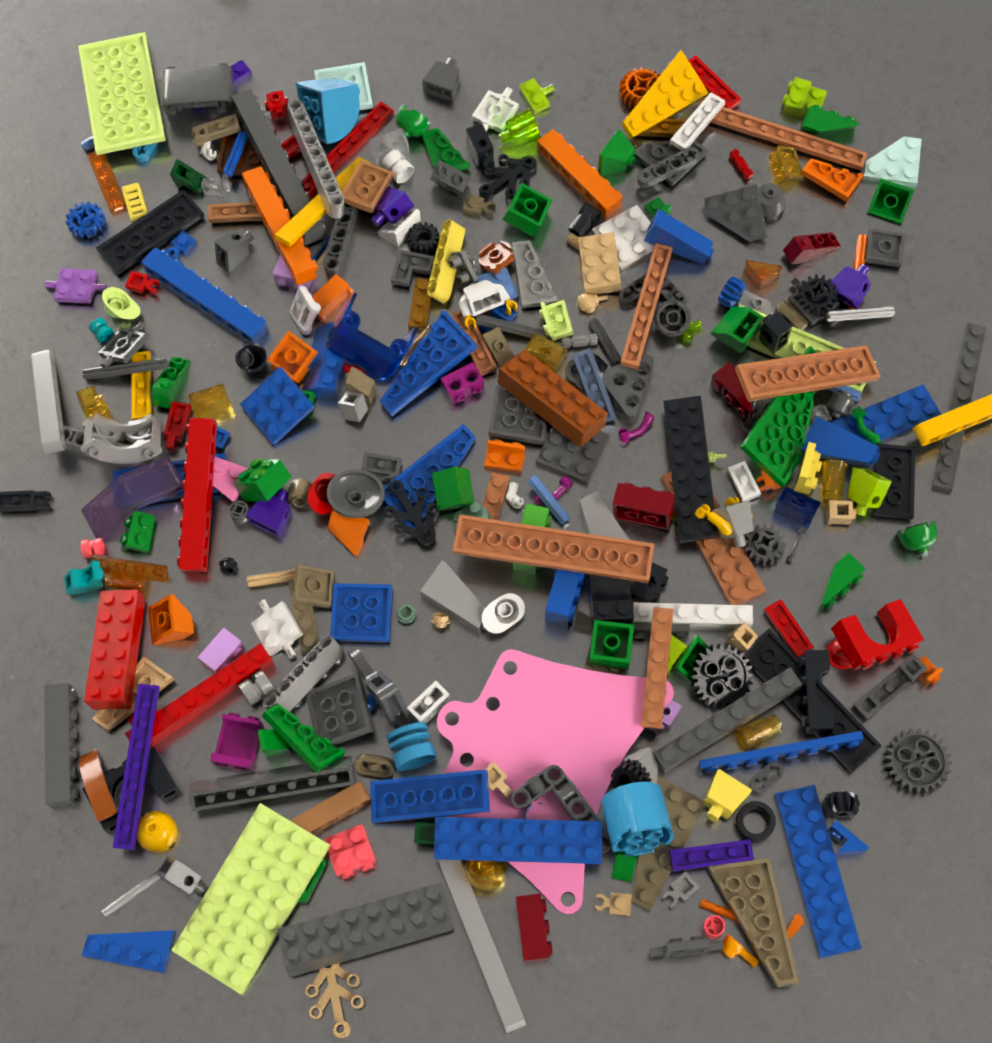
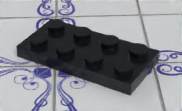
M877 443L880 457L875 464V473L891 480V484L880 507L874 508V516L912 520L914 518L915 447Z

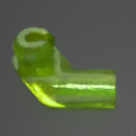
M700 320L690 323L688 329L681 334L685 343L693 340L692 334L694 331L703 328Z

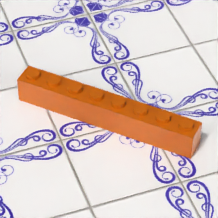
M262 166L243 172L244 186L295 284L300 285L316 279L318 266L315 260H311L309 248L304 247L302 236L291 247L275 239V234L290 221L291 217L288 209H284L281 196H277L278 193L275 185H271L268 172H264Z

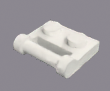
M302 286L297 290L289 313L301 333L309 335L312 331V324L316 314L320 312L321 306L313 300L307 288Z

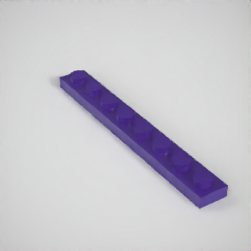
M138 685L113 848L135 850L160 686Z

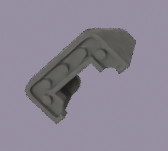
M220 63L218 66L189 68L167 67L163 71L162 108L166 115H176L175 110L178 109L179 112H182L183 108L216 106L217 109H220V106L226 107V111L233 109L231 96L234 95L233 70L228 64Z

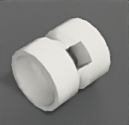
M399 150L389 152L382 160V166L386 170L393 172V179L397 183L406 182L414 173V167Z

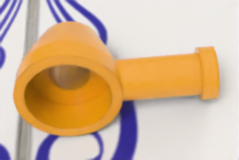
M728 934L725 937L723 950L721 949V951L729 958L739 954L752 968L758 964L760 960L755 958L731 935Z

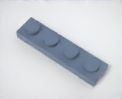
M587 349L573 355L587 397L608 413L606 423L617 419L592 349Z

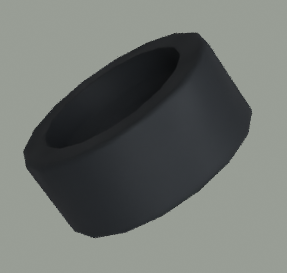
M751 801L744 804L738 811L735 826L743 839H751V842H761L773 833L776 826V817L773 810L767 804L760 801ZM759 810L766 815L768 825L762 833L753 834L745 828L743 819L747 812Z

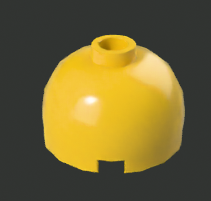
M152 811L140 818L137 841L148 852H165L177 840V823L165 812Z

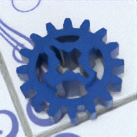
M83 201L80 206L74 204L75 209L70 208L71 214H66L68 220L65 222L69 231L73 232L74 236L79 234L81 238L84 235L90 238L92 233L96 236V231H102L101 226L105 225L104 219L106 218L101 207L98 208L96 203L92 205L90 201L87 202V205H84Z

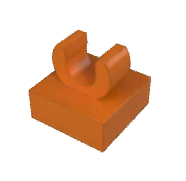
M763 470L760 471L762 476L758 477L756 482L761 483L765 481V485L760 488L761 491L765 492L769 489L776 491L781 488Z

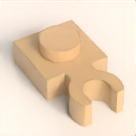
M611 892L610 898H607L603 894H596V899H602L603 905H595V910L603 911L605 908H609V915L630 917L632 895Z

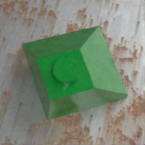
M619 129L599 154L598 172L600 176L625 172L628 167H632L635 163V148Z

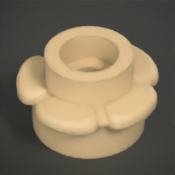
M436 612L433 614L431 623L435 624L437 628H444L450 623L449 615L444 612Z

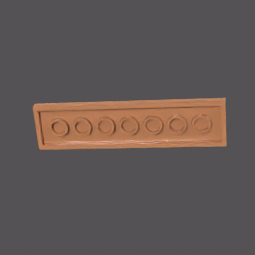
M867 345L739 364L735 368L748 402L878 381L881 377Z
M669 472L662 475L661 480L667 491L674 494L672 474ZM713 494L715 509L720 508V505ZM718 530L717 539L695 541L729 605H741L766 593L767 590L745 553L744 548H735L733 538L723 539Z

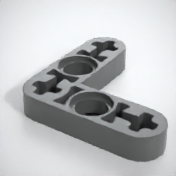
M646 273L620 292V305L630 307L639 301L641 291H638L636 286L644 284ZM665 276L662 288L669 287L671 292L664 293L661 290V299L663 301L679 300L686 305L687 298ZM624 296H626V297H629V296H630V300H629V299H625V300H624Z

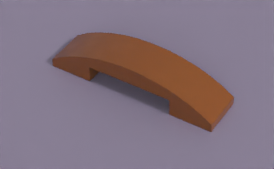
M95 749L78 757L83 783L98 822L117 814L116 805L110 794L102 769L103 764L99 751Z

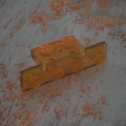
M92 555L91 561L100 562V568L103 569V573H108L104 581L105 587L139 590L143 593L148 580L167 582L169 579L166 565Z

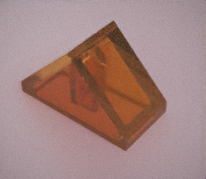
M746 260L744 267L745 275L758 290L779 279L782 270L780 265Z

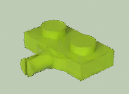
M532 78L519 85L520 91L534 114L550 107L546 95L555 91L552 84L542 89L535 78Z

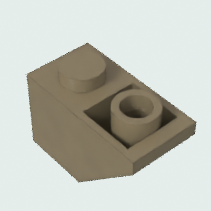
M351 367L350 372L346 373L344 378L346 391L362 393L366 404L370 405L376 391L375 381L355 367Z

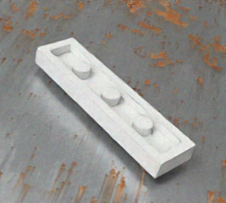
M710 93L671 138L670 144L681 151L689 148L725 105V100Z

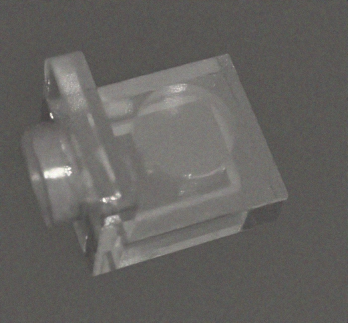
M223 174L220 182L215 179L203 178L201 183L204 194L221 198L225 197L226 192H229L231 187L226 174Z

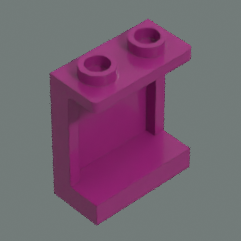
M231 712L228 715L222 714L223 723L215 753L211 754V763L216 766L253 772L260 744L258 730H263L264 725L257 717L248 716V718H242L239 714Z

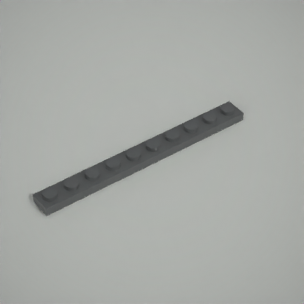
M969 322L966 326L948 412L971 403L986 331L985 326ZM965 429L942 438L932 488L952 492Z

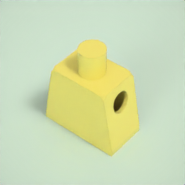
M718 769L711 780L703 802L709 808L706 816L714 822H717L720 816L729 819L747 799L752 789Z

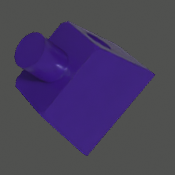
M388 186L374 209L376 214L371 218V221L376 226H379L383 221L393 224L415 205L406 192Z
M861 264L857 270L849 266L845 267L832 279L831 284L835 283V290H838L837 300L854 309L859 308L871 286L866 276L870 271L868 266Z
M279 489L276 495L269 501H257L246 513L248 522L280 538L291 512L289 504L285 502L288 498V492Z

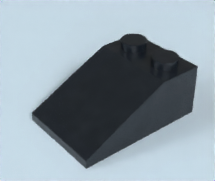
M588 574L592 628L594 627V620L623 624L632 623L634 616L629 580Z

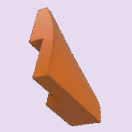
M333 510L328 530L352 552L353 556L358 557L370 520L363 517H345Z

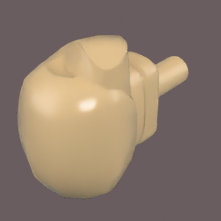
M596 293L581 294L577 299L578 307L581 311L590 314L599 305V301L608 300V295L598 297Z

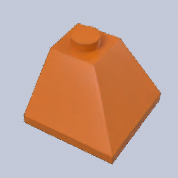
M169 594L148 608L152 644L156 645L183 640L194 633L192 615L173 594Z

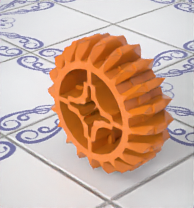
M642 67L640 70L634 68L633 72L629 70L627 75L624 74L619 87L621 100H624V105L629 104V108L635 107L661 74H656L655 70L650 71L649 67L647 70H643Z

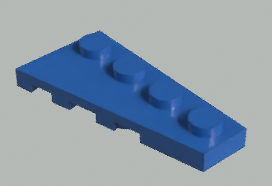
M175 931L87 935L82 956L165 973Z

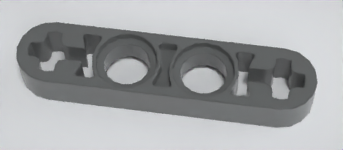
M687 148L641 170L638 173V185L643 188L650 187L696 165L699 161V151L695 148ZM673 161H678L681 165L679 167H674L671 165V163ZM662 168L665 170V173L658 174L656 170Z

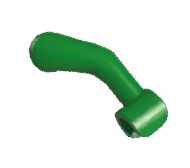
M861 406L852 409V415L856 419L859 433L873 444H882L880 435L868 430L864 425L863 416H866V410L862 409Z

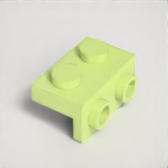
M564 300L547 306L545 302L541 303L542 309L539 311L542 320L546 322L544 330L547 336L550 335L552 340L555 341L574 334Z

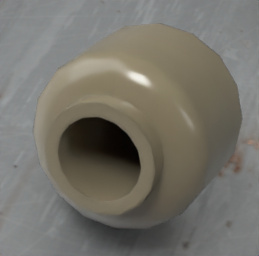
M304 478L291 481L288 490V500L297 507L308 505L307 495L312 483Z

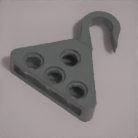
M650 355L641 358L638 370L617 365L600 371L612 405L627 424H633L636 421L653 370L654 359ZM572 359L566 365L565 378L569 384L582 393L581 385L571 374V371L577 367L574 359ZM638 372H645L646 374L641 375ZM620 382L623 385L618 386L615 383ZM638 387L641 390L636 391L633 388ZM633 403L636 406L630 407L627 404Z
M357 647L349 651L348 655L364 678L367 690L392 728L395 730L414 723L394 682L381 671H374ZM389 697H391L400 711L395 717L387 703Z

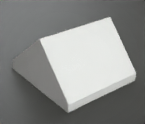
M410 209L395 223L387 222L377 233L396 248H399L407 240V233L410 227L413 228L414 224L419 226L418 222H421L420 211L418 209Z

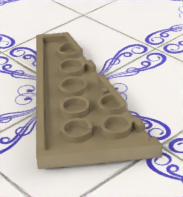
M770 858L709 866L708 871L775 986L797 985L799 980Z

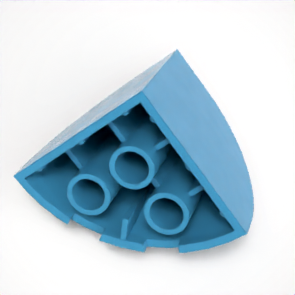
M317 79L296 83L298 98L302 101L313 128L317 132V137L322 142L329 144L337 142L348 135L359 115L360 89L358 84L341 79Z

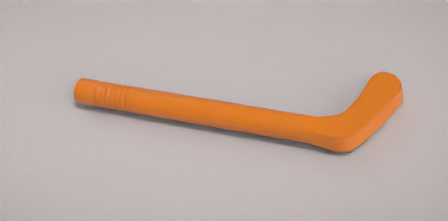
M705 899L701 900L699 907L738 922L732 910ZM799 913L794 915L791 923L786 928L789 939L804 923V918Z

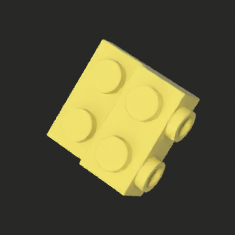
M809 442L794 489L796 492L807 495L810 494L811 489L816 488L818 478H815V474L820 472L822 461H819L821 454L815 451V443Z

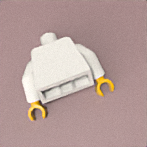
M488 280L471 283L468 287H465L463 289L464 295L461 296L459 302L463 318H466L465 327L467 331H469L468 325L473 324L476 329V321L471 317L472 315H478L505 303L508 315H511L510 308L514 309L515 312L517 311V303L510 301L511 298L501 284H494Z

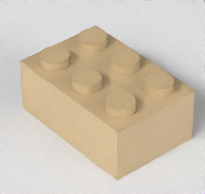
M614 232L578 237L585 293L603 294L622 291Z

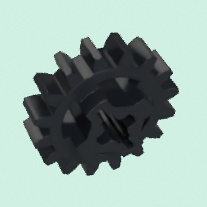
M815 274L814 279L808 276V282L802 281V286L798 287L797 299H800L799 305H804V311L809 308L810 314L815 310L819 315L820 310L826 313L827 307L833 308V303L837 302L838 290H835V283L831 284V278L825 280V275L818 278V275Z

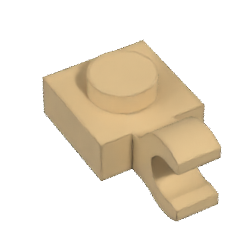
M493 762L485 769L488 770L489 788L492 792L498 788L506 798H509L513 791L504 783L508 777Z

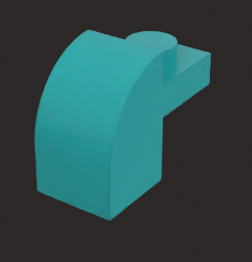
M91 561L86 569H70L64 576L66 594L79 595L101 589L103 587V569L100 568V562Z

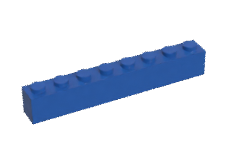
M155 247L141 262L145 272L249 343L257 344L268 331L265 318L261 315H255L248 306L240 305L233 296L229 297L221 288L212 286L206 278H201L193 269L184 267L183 263L178 259H172L165 250L161 251Z

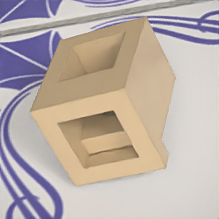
M829 500L826 507L827 525H850L852 520H855L856 508H853V501Z
M744 622L739 629L735 628L728 634L725 644H730L731 649L737 647V653L744 652L751 647L758 638V635Z

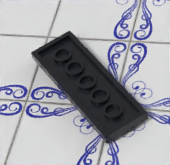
M181 190L97 246L96 250L112 270L119 275L147 256L155 247L159 248L182 230L184 231L205 216L184 190Z

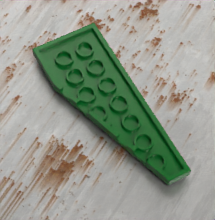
M809 346L805 349L802 355L817 352L811 346ZM816 391L774 397L740 446V449L780 487L786 484L802 459V445L806 441L804 436L806 428L809 427L814 404L812 400Z

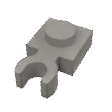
M685 871L670 884L673 891L665 892L661 899L664 900L666 897H671L673 899V903L669 905L671 909L676 906L678 898L684 902L700 887Z

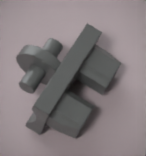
M465 250L453 252V256L447 262L452 269L459 268L460 273L455 275L458 284L478 280L475 273L478 270L475 265L479 262L478 257L472 259L470 253L466 254Z

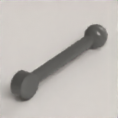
M801 527L798 529V537L790 556L787 557L789 563L794 562V555L801 537L806 533L805 528Z

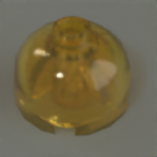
M468 860L467 863L465 862V874L469 884L474 889L485 892L493 891L499 888L505 880L507 871L506 861Z

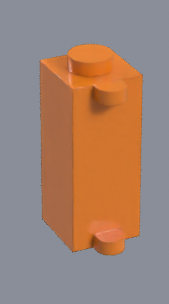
M337 274L312 296L313 300L321 306L320 312L315 317L320 322L324 321L326 316L347 296L354 293L349 284Z

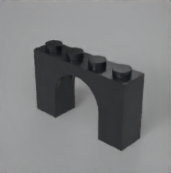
M155 747L150 748L146 778L149 779L156 794L164 802L179 793L180 789L159 751ZM126 760L118 768L109 769L104 773L117 812L119 808L116 804L115 796L117 788L124 779ZM84 787L82 788V790L89 801L86 789ZM118 813L100 821L104 831L108 834L116 829Z

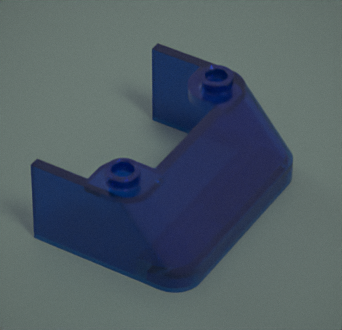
M354 292L344 301L326 339V347L332 353L381 380H386L392 376L408 353L418 329L416 327L404 335L403 339H395L389 347L358 330L361 322L360 317L351 310L357 293Z

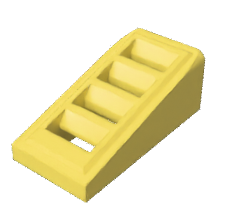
M139 183L123 186V195L131 222L133 223L147 214L145 201ZM143 210V212L133 215L134 212Z

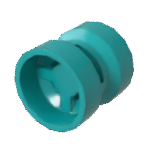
M97 318L89 325V330L92 334H96V339L99 343L108 342L114 335V331L111 327L107 326L104 318Z

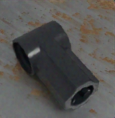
M584 203L579 210L577 218L569 226L568 231L578 237H582L591 225H595L598 222L602 212L590 204Z

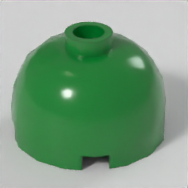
M401 105L396 115V125L401 130L400 134L406 138L422 136L428 130L431 122H427L428 118L412 108L409 111L406 110L408 106Z
M931 521V525H928V522L906 527L903 533L900 529L897 531L901 544L906 549L917 550V553L929 551L928 547L936 542L938 530L936 522Z

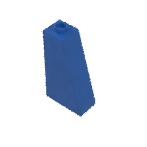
M659 209L649 224L644 238L645 242L652 245L657 243L673 247L672 253L702 265L707 259H711L714 249H711L713 241Z
M818 416L805 436V444L802 445L801 450L802 455H804L808 443H815V451L821 454V459L864 467H871L872 463L876 464L880 457L877 445Z

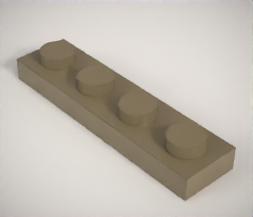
M294 580L288 581L291 600L293 597ZM292 602L295 621L303 633L298 638L303 656L307 655L320 642L314 609L311 605Z

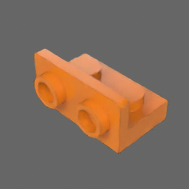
M498 439L488 440L484 468L521 474L525 457V446L517 442L505 443Z

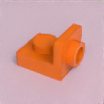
M924 655L919 660L928 669L917 679L924 687L929 683L933 686L941 679L940 674L943 669L941 667L937 669Z

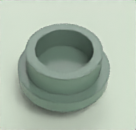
M409 604L401 605L396 612L397 619L404 624L411 623L416 617L414 607Z

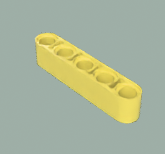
M448 219L442 226L427 289V295L442 304L446 303L451 296L457 268L452 269L447 261L453 256V252L461 251L465 235V228L451 219Z

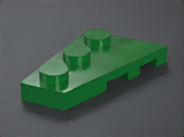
M438 127L427 130L422 134L423 142L434 169L439 160L459 171L470 169V163L463 159L461 153L450 144V141Z

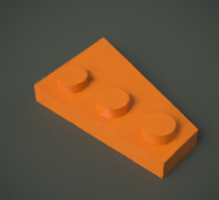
M812 158L801 172L803 176L844 201L848 199L864 176V174L860 173L857 175L849 173V170L844 168L842 170L833 168L831 164Z

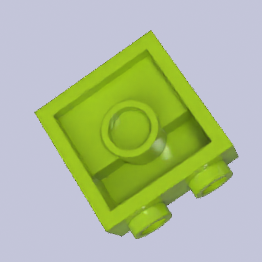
M795 77L794 82H789L787 89L789 95L785 94L782 105H785L783 112L804 118L808 107L823 105L827 91L812 87L811 81Z

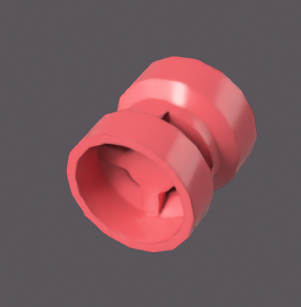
M96 538L94 541L89 539L82 540V557L84 559L91 558V556L104 557L103 539Z
M717 915L709 916L702 926L704 935L709 939L719 938L725 930V922Z

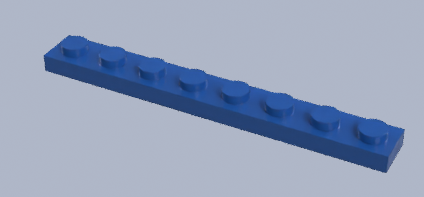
M862 731L703 759L699 760L701 772L705 771L706 774L717 772L718 768L725 767L726 770L738 768L740 764L754 766L758 764V761L766 760V763L778 761L779 757L786 756V759H793L801 753L814 755L819 753L818 750L823 749L831 752L839 750L840 746L847 745V748L859 746V743L863 741Z

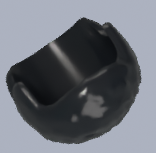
M248 343L236 352L235 360L239 368L244 372H258L263 369L267 362V353L261 345Z

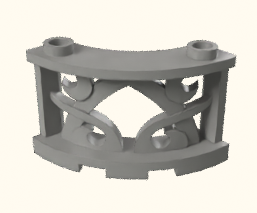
M95 412L82 422L84 439L81 451L92 458L114 464H133L152 459L162 453L160 443L161 430L164 429V424L152 414L138 420L128 421V424H120L118 421L105 418ZM129 441L134 444L128 447H117L112 442Z

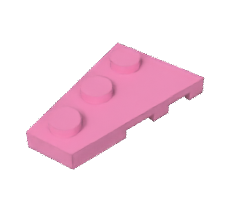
M215 457L213 487L225 495L232 503L237 501L240 493L233 483L238 479V475L248 468Z

